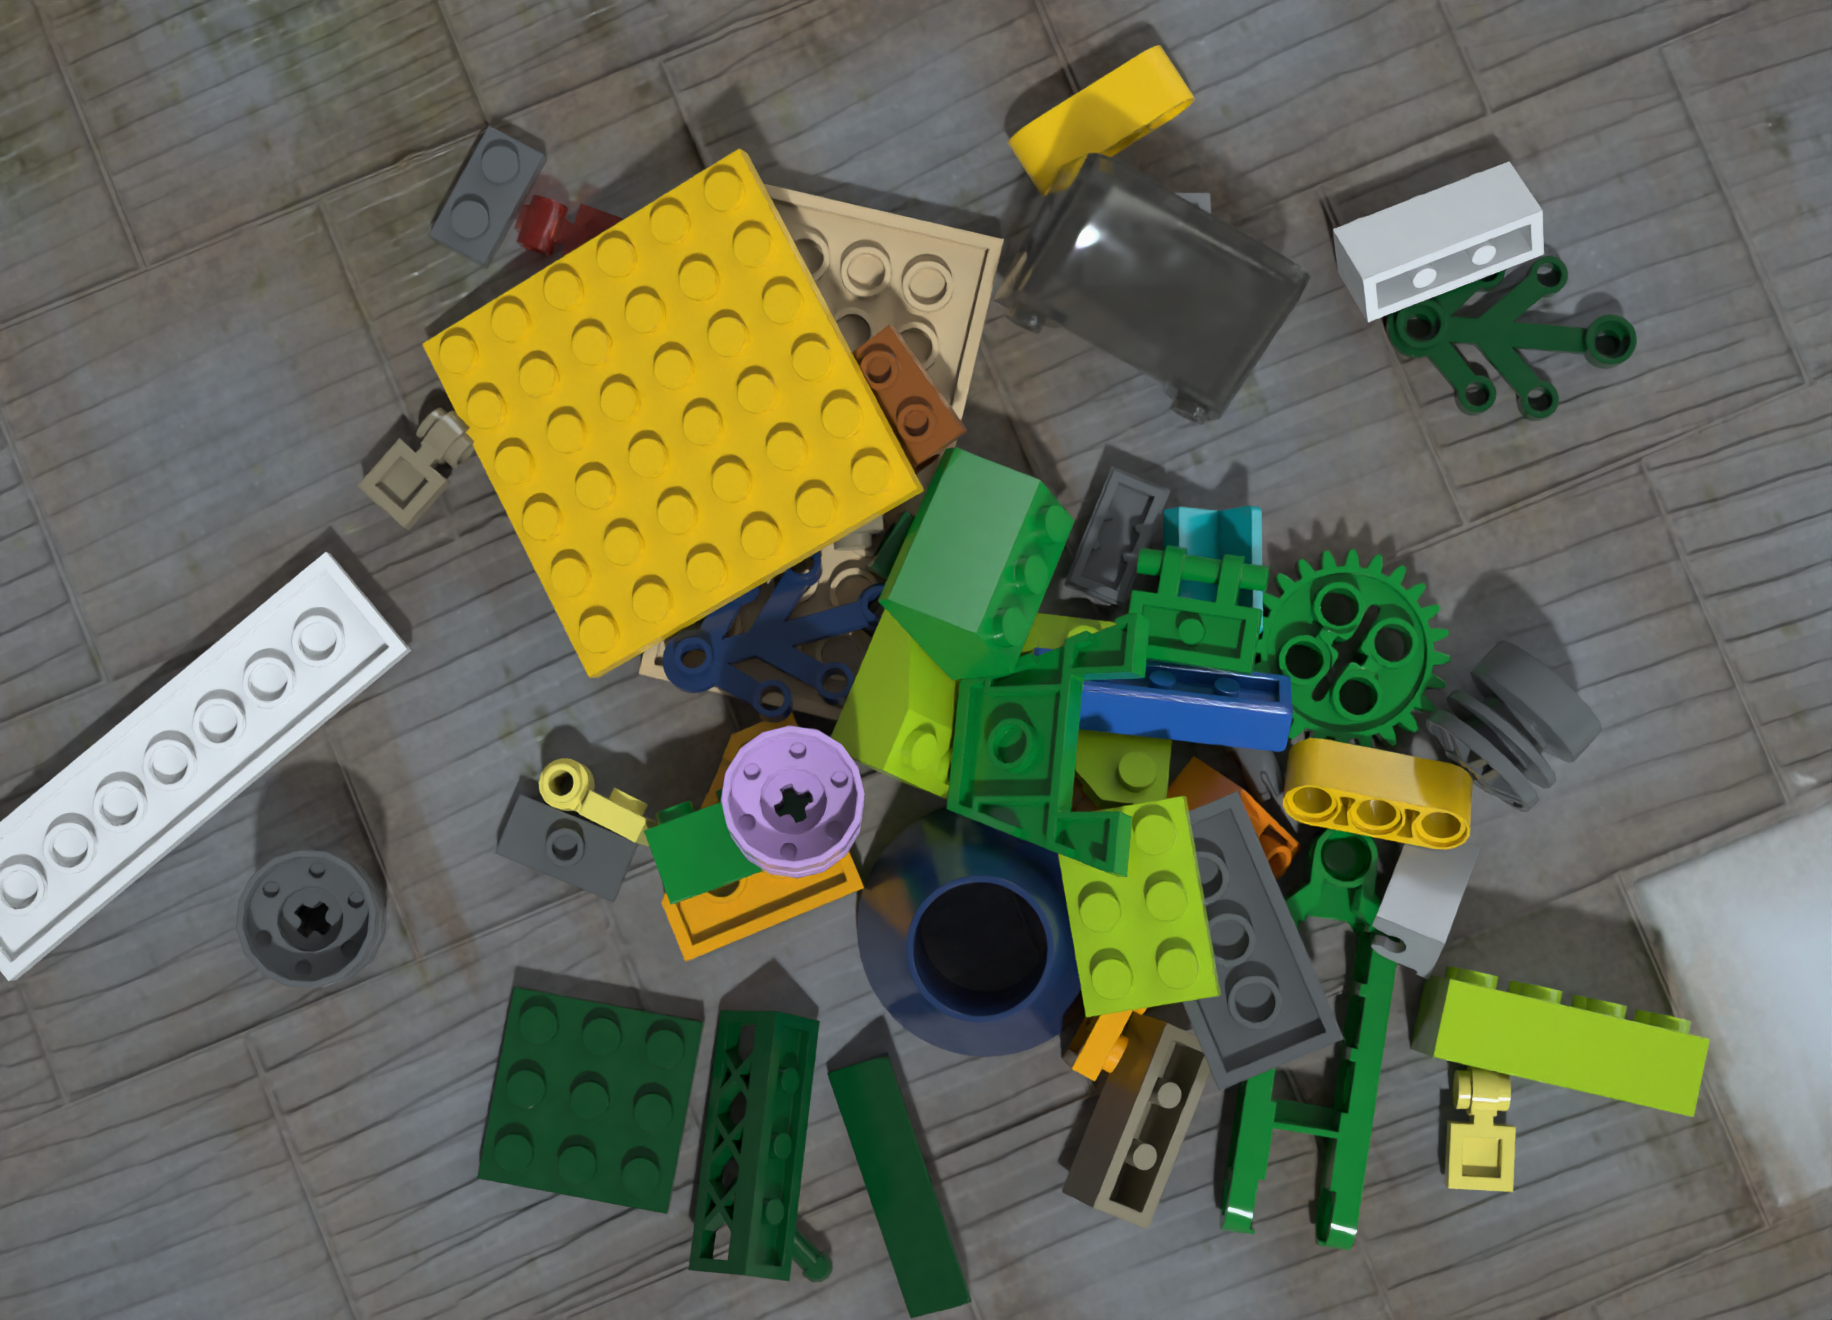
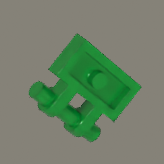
M1167 545L1165 551L1141 548L1137 563V573L1161 576L1158 593L1132 590L1128 613H1138L1150 620L1147 660L1252 676L1263 611L1258 608L1238 606V599L1241 588L1266 592L1270 566L1245 563V556L1225 554L1223 560L1188 555L1187 548ZM1188 580L1218 585L1216 602L1180 597L1183 581Z

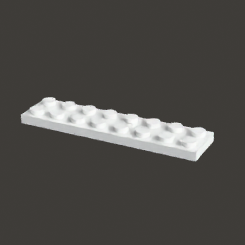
M328 552L322 554L0 822V971L8 981L20 978L411 652V649Z

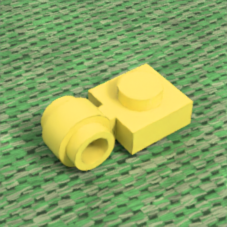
M561 758L554 760L543 769L539 778V791L548 805L563 811H576L580 815L635 843L649 846L644 830L658 825L657 822L643 816L649 804L615 787L609 798L595 792V783L591 771L582 763L572 759ZM572 775L574 781L573 788L568 794L562 795L560 791L561 781L566 776Z
M1469 1065L1467 1070L1455 1071L1453 1079L1454 1108L1466 1109L1467 1115L1470 1116V1122L1447 1120L1444 1185L1447 1188L1513 1192L1516 1127L1512 1124L1493 1123V1118L1497 1116V1111L1509 1110L1511 1099L1510 1075Z

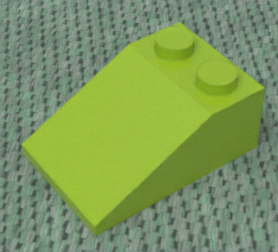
M884 609L830 738L842 744L854 761L902 783L948 800L959 684L964 679L951 680L891 614Z

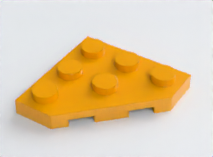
M793 712L781 722L768 723L763 721L731 735L722 756L721 764L701 809L719 803L715 791L723 788L725 772L740 748L762 732L787 726L798 727ZM848 851L844 858L822 873L801 878L772 875L763 871L670 905L665 892L661 903L684 960L687 962L864 888L851 853Z

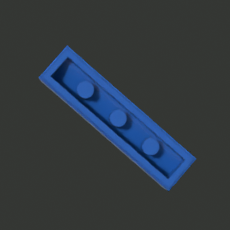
M1034 648V655L1038 656L1053 649ZM1146 660L1145 678L1085 680L1083 682L1079 729L1280 752L1284 751L1287 746L1293 716L1291 677L1253 672V675L1250 676Z

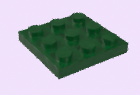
M520 986L514 987L477 1179L668 1214L705 1021Z

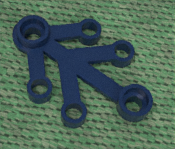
M817 552L808 557L814 561V566L808 573L797 574L791 568L784 571L785 573L749 632L725 638L743 604H748L758 597L761 585L707 615L699 629L685 630L675 635L669 641L663 653L662 663L664 672L668 680L679 690L688 693H701L716 687L755 708L757 715L768 723L781 722L791 714L793 699L789 688L783 682L775 679L765 680L760 683L732 665L757 658L815 689L825 703L833 706L843 705L855 680L850 668L840 662L823 664L795 649V647L862 629L873 638L881 616L873 614L869 608L875 600L879 599L885 583L873 584L864 589L859 595L857 602L787 621L807 587L814 585L822 576L823 565L820 554ZM700 650L706 654L704 662L699 667L688 668L683 665V659L690 651ZM832 675H841L847 679L846 687L838 693H830L824 689L826 679ZM777 692L784 696L782 706L773 711L764 709L761 706L763 697L768 693Z

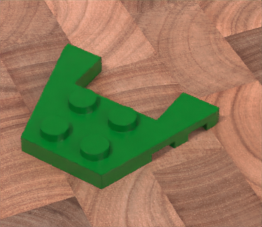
M1128 613L1115 619L1116 625L1092 634L1088 631H1083L1066 638L1065 645L1036 656L1029 653L1021 656L1012 674L969 678L960 681L947 810L1111 875L1127 877L1132 816L1120 811L1071 812L1083 682L1085 680L1145 678L1150 620L1138 613Z

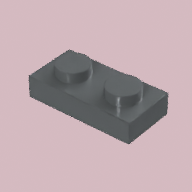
M488 126L429 233L430 238L488 269L546 164L547 159L545 155Z

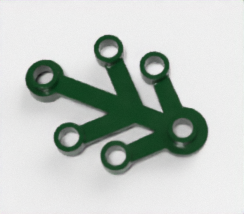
M1545 256L1538 259L1528 269L1526 279L1478 319L1454 317L1451 315L1476 292H1488L1494 289L1503 280L1505 270L1495 273L1492 281L1476 280L1437 295L1434 298L1393 312L1388 315L1386 322L1387 337L1393 348L1409 358L1427 357L1455 390L1454 400L1458 409L1470 416L1480 415L1494 404L1496 389L1490 379L1482 375H1475L1450 343L1475 345L1518 395V410L1524 418L1530 421H1541L1553 414L1559 405V394L1552 384L1540 380L1514 349L1582 354L1593 366L1601 369H1611L1619 366L1631 357L1637 344V335L1632 324L1625 318L1613 314L1597 318L1587 328L1513 322L1538 300L1554 296L1566 285L1568 280L1567 267L1560 259L1553 256ZM1540 267L1551 268L1556 273L1557 283L1554 287H1545L1538 281L1537 271ZM1411 318L1422 319L1428 328L1427 336L1424 338H1414L1407 331V321ZM1598 334H1606L1613 339L1615 343L1613 354L1605 355L1598 351L1595 345V339ZM1477 385L1483 389L1486 399L1482 406H1474L1465 398L1467 386ZM1538 390L1546 395L1548 407L1545 411H1535L1530 407L1528 403L1530 391Z

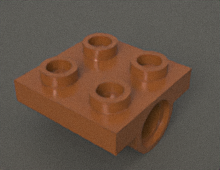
M888 325L852 352L916 475L937 460L944 453V449L968 432L895 326Z

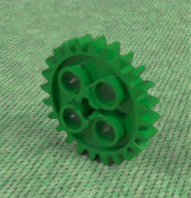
M1350 549L1346 552L1342 565L1337 567L1333 556L1328 550L1319 555L1318 571L1316 572L1304 559L1295 563V573L1298 579L1296 583L1282 573L1274 577V584L1280 593L1278 598L1271 594L1263 593V609L1267 612V615L1263 617V630L1259 634L1256 650L1258 663L1254 664L1253 672L1291 677L1293 716L1288 741L1296 738L1304 730L1309 732V738H1328L1332 741L1349 744V740L1353 739L1355 745L1372 748V735H1376L1383 745L1392 747L1396 745L1394 725L1408 733H1413L1418 729V726L1410 712L1414 709L1428 714L1435 710V706L1424 695L1426 689L1441 690L1446 687L1447 683L1440 677L1432 674V669L1434 666L1451 662V656L1434 651L1433 643L1448 636L1449 630L1430 628L1428 620L1435 616L1441 608L1439 604L1421 608L1417 603L1418 598L1426 588L1423 582L1407 590L1401 586L1406 567L1403 565L1386 576L1381 573L1382 555H1374L1365 568L1359 567L1356 549ZM1337 593L1348 600L1351 607V616L1344 626L1330 624L1323 617L1321 601L1325 594ZM1370 605L1376 606L1378 608V615L1352 649V655L1359 660L1358 663L1351 662L1341 667L1329 684L1322 700L1314 701L1312 699L1313 690L1327 674L1339 654L1336 649L1331 647L1332 643L1340 644L1352 637ZM1381 628L1395 630L1404 642V651L1396 662L1383 659L1375 649L1374 639ZM1302 645L1313 652L1316 658V669L1309 679H1299L1288 671L1285 664V656L1291 646ZM1347 680H1355L1361 683L1368 691L1369 704L1361 715L1347 712L1340 703L1339 691Z

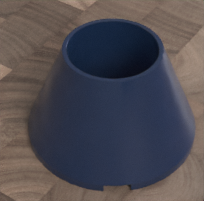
M947 806L937 809L910 824L884 849L875 862L861 895L857 919L858 947L866 977L874 993L891 1016L905 1029L923 1041L949 1052L979 1057L1003 1056L1032 1049L1049 1041L1064 1031L1084 1012L1085 1008L1058 853L947 810ZM972 882L998 884L1016 892L1034 908L1043 924L1047 946L1040 962L1023 980L1000 990L976 991L950 981L939 972L930 960L922 938L923 913L939 895L953 887Z

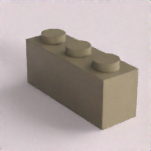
M1133 1012L1124 1034L1125 1037L1129 1038L1127 1047L1113 1072L1108 1074L1062 1192L1092 1208L1148 1230L1211 1070L1195 1034L1167 1022Z

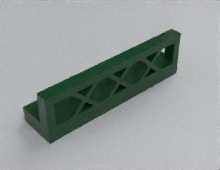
M720 1010L688 1270L790 1281L820 1021L779 1011ZM741 1026H756L753 1051L743 1062L738 1054ZM742 1091L747 1099L745 1117L735 1127L730 1118L732 1101ZM734 1156L739 1165L737 1183L727 1192L722 1183L724 1166ZM726 1222L731 1231L728 1260L713 1259L716 1231Z

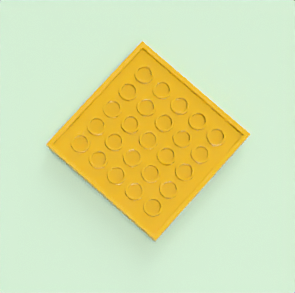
M737 149L422 344L457 415L470 427L466 433L474 440L472 445L589 678H599L924 491L748 153L741 149Z

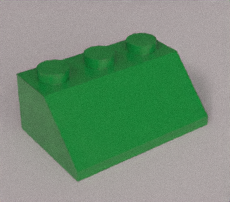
M956 447L947 448L944 450L878 602L951 680L1012 674L1075 520L1041 480Z

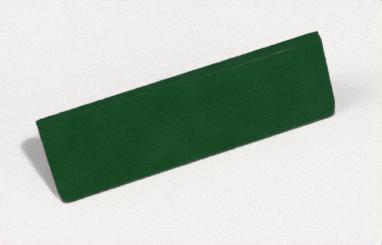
M888 1052L827 1072L910 1318L959 1307L972 1302L962 1267Z

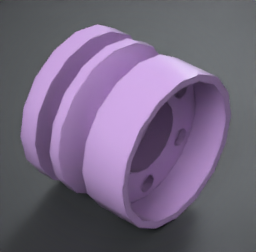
M787 726L762 732L740 748L725 772L721 802L731 838L748 861L772 875L801 878L825 872L847 855L860 833L865 793L858 766L842 744L819 730ZM793 791L798 799L810 797L812 802L805 807L806 819L804 821L795 823L790 814L778 816L776 812L784 807L782 795Z

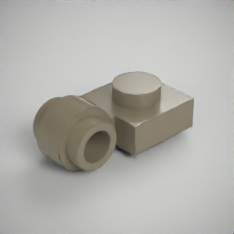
M442 407L435 409L417 429L416 436L422 440L420 443L421 447L417 452L399 438L357 486L403 528L410 530L451 484L435 468L438 465L448 463L453 469H457L475 452L472 445L474 440L466 433L470 427L457 415L456 411L448 413Z

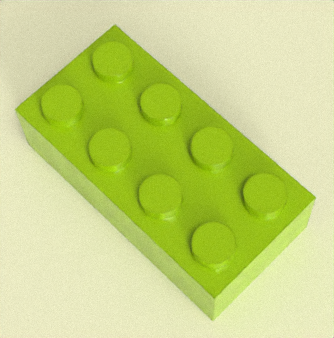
M1448 965L1444 978L1430 975L1429 979L1425 978L1410 1049L1434 1058L1694 1117L1710 1039L1689 1034L1692 1021L1635 1009L1633 1021L1625 1019L1627 1006L1572 994L1570 1006L1560 1004L1563 991L1513 980L1509 981L1507 992L1496 990L1498 976Z

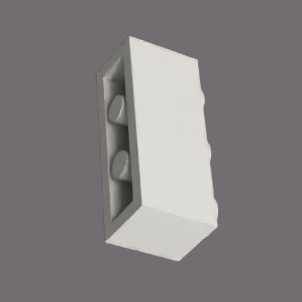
M1510 161L1333 229L1338 273L1367 322L1544 254L1543 210Z

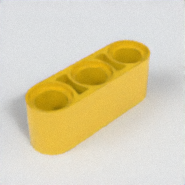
M1157 45L1132 58L1036 118L1015 133L1008 141V144L1040 194L1044 197L1060 190L1169 122L1187 109L1194 102L1195 98L1161 45Z
M1309 738L1294 744L1288 753L1283 808L1287 815L1304 824L1421 847L1447 850L1462 845L1470 836L1473 780L1470 774L1462 767L1451 763L1332 740Z

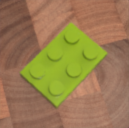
M1186 796L1093 811H1120L1132 816L1127 877H1117L1058 854L1086 1017L1220 996L1219 980Z

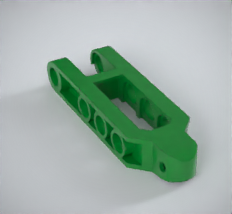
M1329 828L1319 830L1311 838L1306 851L1302 882L1283 896L1296 928L1308 916L1347 922L1358 936L1343 1031L1344 1039L1341 1044L1332 1107L1272 1098L1276 1068L1239 1082L1221 1196L1220 1230L1254 1234L1252 1218L1259 1179L1265 1180L1274 1128L1327 1137L1315 1218V1243L1317 1246L1351 1250L1359 1220L1397 962L1378 954L1371 947L1375 935L1385 936L1394 942L1400 943L1398 937L1387 935L1372 926L1381 901L1375 895L1378 852L1370 836Z

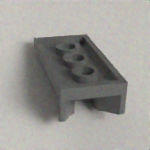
M1238 791L1189 811L1221 995L1185 1001L1182 1004L1219 1091L1344 1039Z

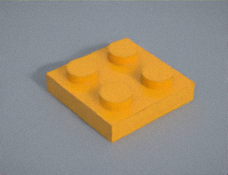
M1147 1008L1086 1017L1085 1014L1062 1059L1071 1069L1093 1081H1096L1102 1069L1112 1073L1129 1041V1038L1123 1036L1121 1032L1132 1011L1142 1015Z

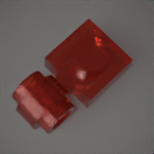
M533 195L530 205H522L514 229L519 232L516 243L528 250L546 256H552L555 246L561 247L562 244H565L566 246L562 257L624 220V218L581 203L574 224L566 219L568 207L552 199Z

